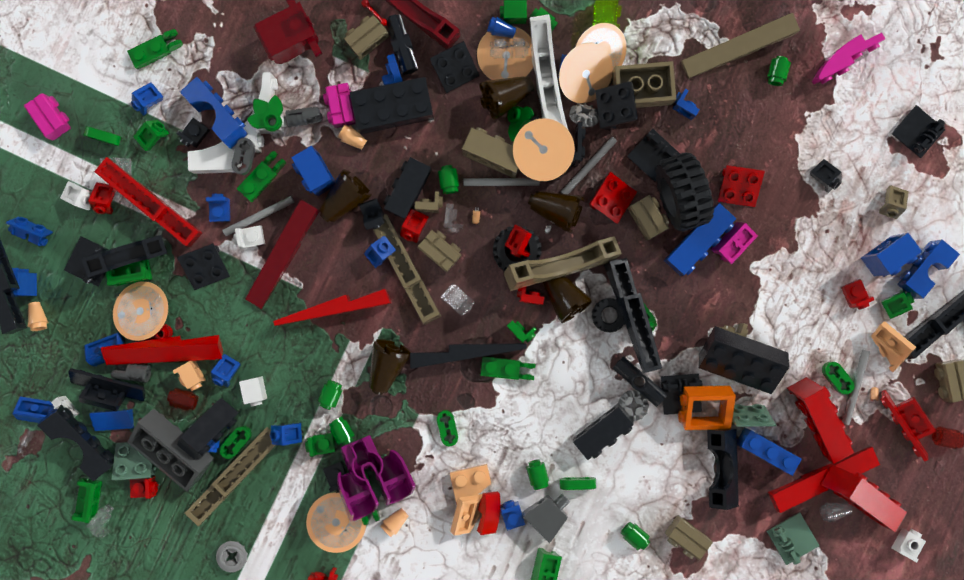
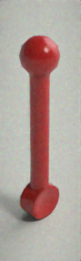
M368 0L361 2L362 6L368 8L383 26L387 24V20L380 17L370 6Z

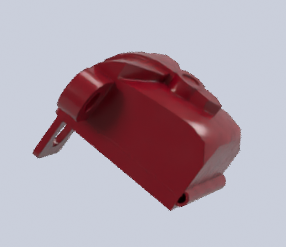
M286 0L289 5L288 8L256 23L253 27L270 61L274 60L276 64L286 63L307 50H312L315 57L323 54L318 46L319 39L313 29L309 16L306 15L300 2L296 3L295 0Z

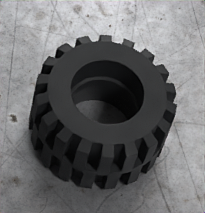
M511 226L500 232L493 245L494 260L504 272L509 265L518 263L510 260L505 252V243L513 229ZM523 226L522 228L530 232L532 236L527 244L530 255L522 261L539 260L541 256L539 238L532 230Z

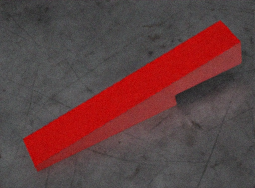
M108 157L94 171L186 247H191L201 236L202 232Z
M382 289L350 301L349 295H343L273 321L274 326L392 304L387 289Z
M219 335L182 340L181 336L101 347V352L106 365L216 360L222 359L223 348Z
M870 446L851 454L835 464L830 463L801 475L800 479L769 491L768 494L775 510L782 513L829 490L822 486L821 483L832 465L852 474H856V472L862 474L879 466L880 463L873 447Z

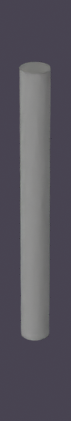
M611 137L560 193L569 194L614 146L617 140Z
M464 178V186H540V181L531 178Z
M292 196L223 229V233L225 236L234 233L236 228L242 229L295 202Z
M862 350L853 381L854 390L849 395L842 420L846 425H850L870 351Z

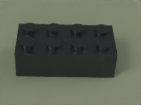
M425 77L350 92L356 126L360 134L434 119Z
M716 326L699 353V369L769 394L774 392L790 367L788 352Z

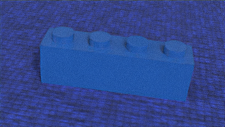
M720 203L713 207L714 216L708 224L693 228L665 258L664 262L680 276L689 275L696 268L694 264L698 260L702 261L709 254L707 250L711 246L715 247L721 241L720 236L724 232L728 233L734 227L733 222L736 218Z

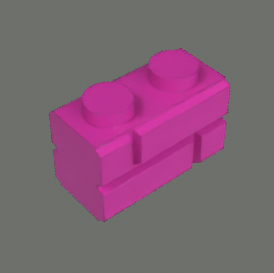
M343 83L326 87V93L323 94L325 105H329L330 112H327L329 124L332 123L335 128L344 127L345 124L348 126L355 125L356 121L349 84Z
M42 93L35 97L34 100L26 103L24 107L45 138L53 141L71 129L68 124L70 120L64 112L59 111L57 108L59 103L53 96L49 97Z

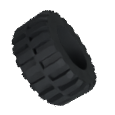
M687 152L660 160L655 169L657 187L664 210L671 224L676 230L682 232L708 224L714 216L713 199L708 179L699 160Z

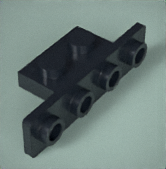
M70 368L68 371L71 383L85 387L79 396V402L117 412L125 397L142 402L146 398L144 387L138 384H131L119 379H111Z

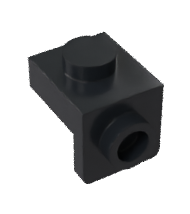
M377 198L359 205L366 230L371 228L377 229L384 224V213Z

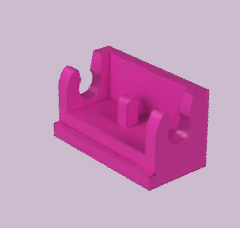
M736 222L734 227L728 233H725L721 241L715 247H712L711 250L719 254L721 260L732 264L758 235L746 223Z

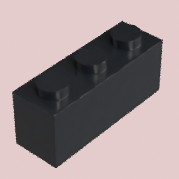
M411 157L403 163L401 167L403 172L400 178L397 177L392 185L394 190L391 195H387L384 201V205H386L384 209L404 220L411 209H413L415 201H417L432 171L431 167Z
M220 398L180 436L177 445L194 460L199 455L203 457L210 450V445L213 442L217 443L223 437V432L227 428L230 430L236 424V417L239 412Z
M617 403L576 435L573 443L587 460L592 457L595 459L603 452L602 449L604 447H611L617 442V437L621 434L626 435L633 429V420L622 406Z

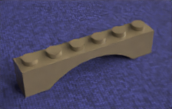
M615 236L560 256L542 260H526L511 264L505 270L504 276L510 291L604 265L609 261L616 260L622 253Z

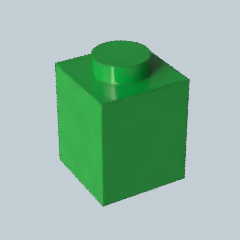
M504 0L503 6H500V18H504V21L509 24H526L527 0Z

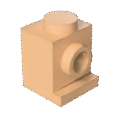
M189 361L173 370L174 374L178 373L180 375V383L187 389L190 388L191 392L202 387L201 383L206 381L196 361Z

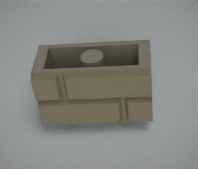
M374 15L371 17L366 16L361 20L360 26L356 29H350L345 34L344 40L359 60L363 59L389 37L387 30Z
M650 195L627 208L646 241L669 228L667 217L665 214L661 215L658 210L659 203L654 197L651 198Z
M431 230L417 248L448 273L462 256L459 253L461 249L453 242L451 245L445 241L447 237L439 230L436 233Z
M955 359L936 363L934 374L940 384L938 388L939 396L945 402L964 400V360Z
M679 515L676 516L672 524L665 531V534L669 537L667 541L676 548L678 545L684 549L683 553L690 559L695 557L701 560L706 550L713 543L708 536Z

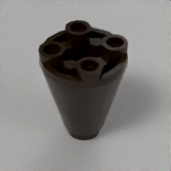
M530 77L486 80L479 84L483 96L480 98L481 105L484 109H488L492 119L503 116L534 91V84Z

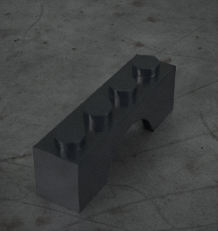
M159 234L82 257L81 261L87 277H91L131 263L167 254V251Z
M62 404L45 416L37 425L51 440L68 438L75 441L81 447L83 461L79 468L92 481L96 480L113 466L114 455L109 450H105L99 439L92 436L87 431L86 426L82 422H78L73 417L71 410L64 408Z
M737 429L707 430L708 449L714 454L716 459V476L714 482L709 487V508L729 510L739 507Z

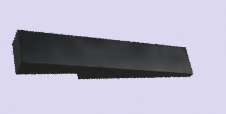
M0 240V327L2 334H14L27 327L13 294V291L20 289Z
M623 258L609 261L604 267L642 372L647 373L662 369L641 293L637 294L628 260Z
M964 290L905 336L908 341L916 346L906 359L918 357L939 337L947 335L964 320Z
M450 344L449 352L410 353V367L412 369L527 349V344Z

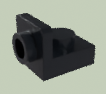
M192 118L182 132L178 130L176 134L181 137L179 141L187 147L192 145L197 148L210 130L198 120Z
M825 159L810 171V175L825 186L827 193L832 189H837L842 183V172Z
M342 461L323 469L330 486V492L336 491V493H339L337 484L338 473L341 472V475L347 474Z

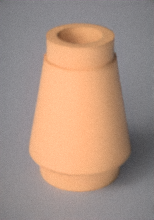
M345 124L338 135L341 142L361 150L367 142L351 125Z
M40 302L29 303L28 327H30V330L41 331L47 329L48 320Z
M400 508L383 520V524L380 527L392 537L398 533L409 515Z

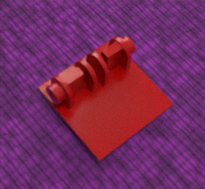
M726 165V168L722 170V176L724 177L718 202L756 207L765 171Z
M609 171L608 175L605 176V180L599 186L598 191H596L595 196L590 201L589 207L594 210L597 209L618 224L637 191Z

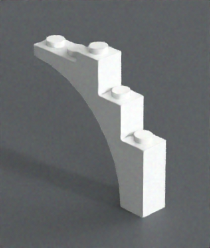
M548 14L530 17L532 64L536 75L542 118L555 120L568 129L556 74L550 16Z
M263 72L262 87L258 99L269 103L270 99L275 95V90L278 89L277 79L270 72ZM283 114L280 116L282 126L275 132H270L265 128H254L248 120L244 123L246 126L243 129L248 133L244 138L250 139L255 144V153H262L261 147H264V137L261 134L284 133L286 117ZM272 119L270 121V125H274L276 123L275 119ZM221 142L203 150L188 151V171L194 174L234 172L232 169V159L235 146L230 149L225 143ZM246 142V145H242L241 148L245 153V150L250 149V146Z

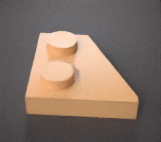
M885 321L871 335L873 341L879 347L881 355L883 357L886 356L891 366L889 369L892 372L916 348V346Z
M487 464L450 472L456 505L458 498L478 495L491 484Z
M482 494L458 498L450 530L454 536L471 532L476 521L482 515L478 511Z

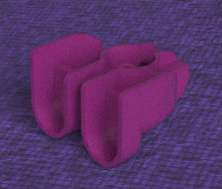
M370 435L341 447V453L349 473L341 475V472H339L337 484L350 522L373 513L379 506L375 493L364 473V469L368 467L372 468L377 478L386 505H391L408 497L415 490V483L400 454L390 450L387 456L381 458Z

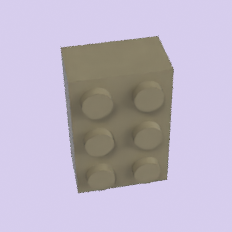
M673 61L614 67L612 71L613 86L629 81L632 82L636 108L672 105L676 101Z
M471 128L462 148L463 156L515 178L519 168L513 157V143L510 145L505 142L504 138L494 135V137L487 135V131L482 128Z

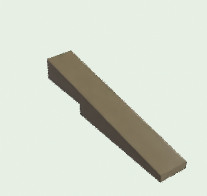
M791 13L684 59L681 63L687 78L690 79L755 53L761 48L794 36L800 31L794 14Z
M385 214L384 224L373 230L378 239L385 236L396 249L393 254L388 256V259L422 323L426 325L441 317V314L388 215Z
M268 427L256 437L185 512L197 526L203 524L276 446L272 445L270 438L271 430Z

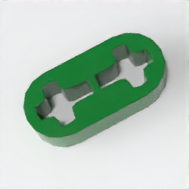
M88 126L85 127L83 136L115 146L120 145L122 138Z
M831 361L823 365L822 373L835 391L840 394H850L854 390L853 380L839 363ZM830 366L836 368V369H834V372H835V374H836L837 376H835L834 374L829 373V372H830V368H829ZM839 380H841L842 382H847V389L840 388L842 387V383Z
M442 410L437 416L441 441L445 446H454L458 441L455 418L451 411ZM444 413L451 417L448 420V427L445 426L444 421L440 420ZM448 429H450L451 435H455L452 442L444 438L447 436Z
M237 427L220 447L222 457L231 459L238 455L252 436L249 427ZM238 431H245L246 433L244 434V436L246 437V439L242 438L239 441H237L236 439L240 436ZM234 443L235 446L232 448L234 453L228 454L226 446L229 447Z
M560 478V489H596V478Z

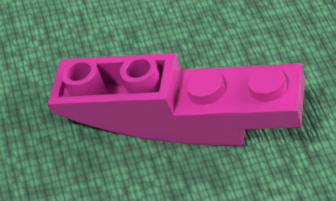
M883 33L864 40L862 34L843 45L823 63L812 81L813 84L818 82L824 84L833 79L832 75L837 73L840 76L850 71L848 67L855 63L854 60L863 56L862 52L866 50L872 52L880 47L879 43L885 40Z

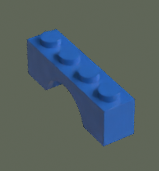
M196 77L180 93L198 112L215 110L216 119L211 129L223 143L232 149L239 139L248 135L243 129L246 125L239 117L234 118L232 116L235 113L227 104L225 106L222 105L224 100L217 92L214 94L211 92L213 88L206 80L202 82Z

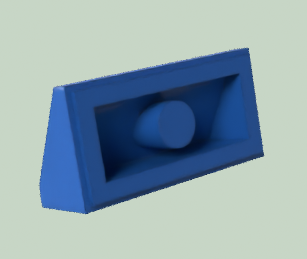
M118 332L84 345L86 362L93 367L105 363L101 347L125 344L123 336Z
M20 397L12 414L18 420L40 423L45 416L54 410V406L51 401Z
M133 409L118 410L117 412L100 411L90 413V419L95 431L134 428Z

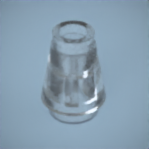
M825 503L824 506L820 507V514L823 520L834 522L852 513L849 503Z

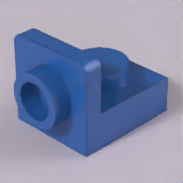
M388 55V63L385 64L388 74L382 76L383 84L403 82L395 55Z
M150 82L132 92L131 105L144 116L147 114L148 108L163 100V95Z
M685 88L682 93H677L675 105L672 109L692 120L700 109L693 102L683 100L689 91Z
M211 194L212 197H206V202L209 203V222H231L230 199L223 197V194Z
M383 236L371 244L364 255L377 268L396 249Z
M224 354L211 371L212 381L220 387L225 386L228 388L230 380L240 368L241 363Z
M301 423L272 425L270 432L272 445L283 446L301 443Z
M514 500L504 502L503 506L500 507V511L507 531L525 525L519 502H514Z

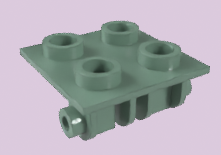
M734 405L732 425H736V427L776 426L765 405Z
M127 442L116 443L112 481L146 479L155 475L156 469L152 467V463Z
M800 512L767 531L786 565L791 562L794 565L801 562L800 558L803 555L819 547L818 542Z

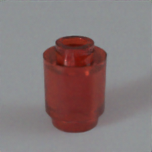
M180 388L171 390L167 397L169 406L186 411L194 410L199 396L195 395L194 392Z
M939 426L936 428V432L932 433V440L937 446L952 449L964 446V434L959 430Z

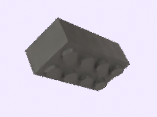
M153 409L137 422L127 443L188 492L202 478L214 458L207 452L203 457L199 455L194 460L177 445L180 436L184 433L168 421L163 414Z

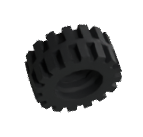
M614 298L602 299L592 309L593 323L601 331L616 332L625 325L617 300ZM607 307H612L617 312V319L613 323H606L602 319V311Z

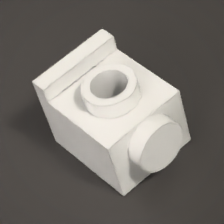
M902 528L891 548L917 563L919 560L917 557L926 541L921 539L922 534L913 529L907 531Z

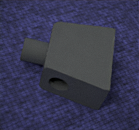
M563 494L555 501L549 495H546L523 512V517L550 543L568 518L563 509L570 501Z

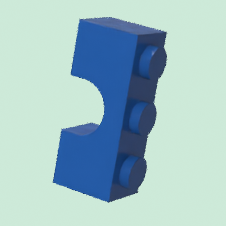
M943 239L930 241L924 247L925 251L922 255L917 256L918 259L912 263L913 266L900 276L901 280L897 285L907 293L910 292L914 299H924L936 284L928 276V269L931 265L938 270L948 269L960 255Z
M745 427L737 439L738 446L792 476L802 460L800 457Z

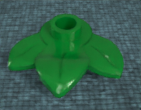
M276 95L270 99L269 103L260 99H254L253 110L255 114L247 118L250 125L257 129L265 128L270 132L279 130L282 126L280 116L283 112L281 100ZM272 119L276 120L274 125H270Z
M516 106L509 110L507 117L511 123L508 133L512 142H514L520 129L531 122L530 120L534 113L530 107L522 108Z

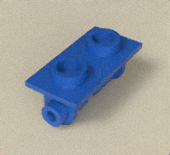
M16 217L6 222V224L10 225L8 231L12 235L26 239L27 234H29L28 241L38 246H45L48 242L46 236L53 233V231L46 229L44 226L34 224L24 217Z

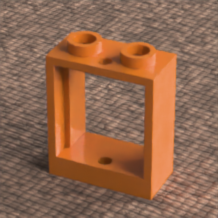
M730 386L684 387L683 394L680 396L682 408L678 413L679 422L682 423L685 430L731 429L736 395ZM720 400L718 416L692 417L693 401Z

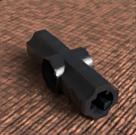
M401 14L391 15L386 19L391 36V44L395 56L398 57L403 75H409L418 70L413 54V46L409 34L406 33Z
M625 356L620 358L612 368L656 407L668 395L646 373L639 370ZM637 377H643L646 382L644 385L638 386L634 380Z

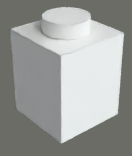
M263 376L239 382L244 404L250 403L252 407L262 404V400L267 399Z

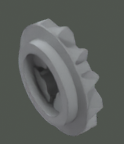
M577 103L576 106L571 107L569 112L570 119L576 124L578 121H582L583 127L594 126L599 121L598 109H593V105L588 106L586 103L583 105Z
M627 391L618 401L633 421L640 420L647 414L649 407L647 398L639 391ZM633 398L636 404L641 405L635 408L634 414L631 408L626 407L632 404Z
M230 540L219 547L216 553V560L222 570L236 572L242 569L247 562L248 553L245 550V546L241 545L239 541ZM229 551H230L231 553H234V552H236V551L238 552L237 555L235 556V559H236V560H234V559H231V560H230V559H229V560L227 561V559H228V557H229V555H230V554H229Z

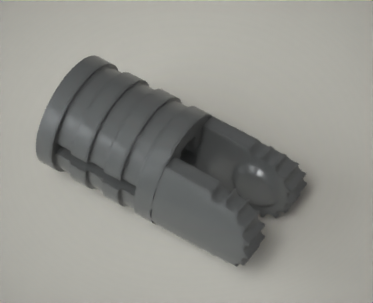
M318 107L292 109L285 112L289 128L318 123L323 120Z
M139 364L115 365L117 370H114L110 376L113 379L147 383L150 379L151 367Z

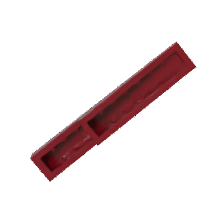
M300 199L245 300L263 309L300 248L301 241L320 210Z

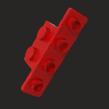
M883 390L882 398H880L883 406L891 410L893 421L896 425H901L903 428L902 434L907 441L911 440L914 446L912 448L917 457H922L924 461H928V453L919 439L936 432V429L915 397L895 405L887 391Z

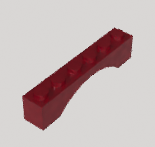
M385 0L446 50L451 48L459 39L460 30L456 26L424 6L418 0Z

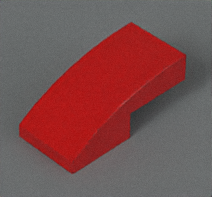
M498 491L483 493L478 507V511L482 516L477 532L480 535L496 533L499 523L500 493Z

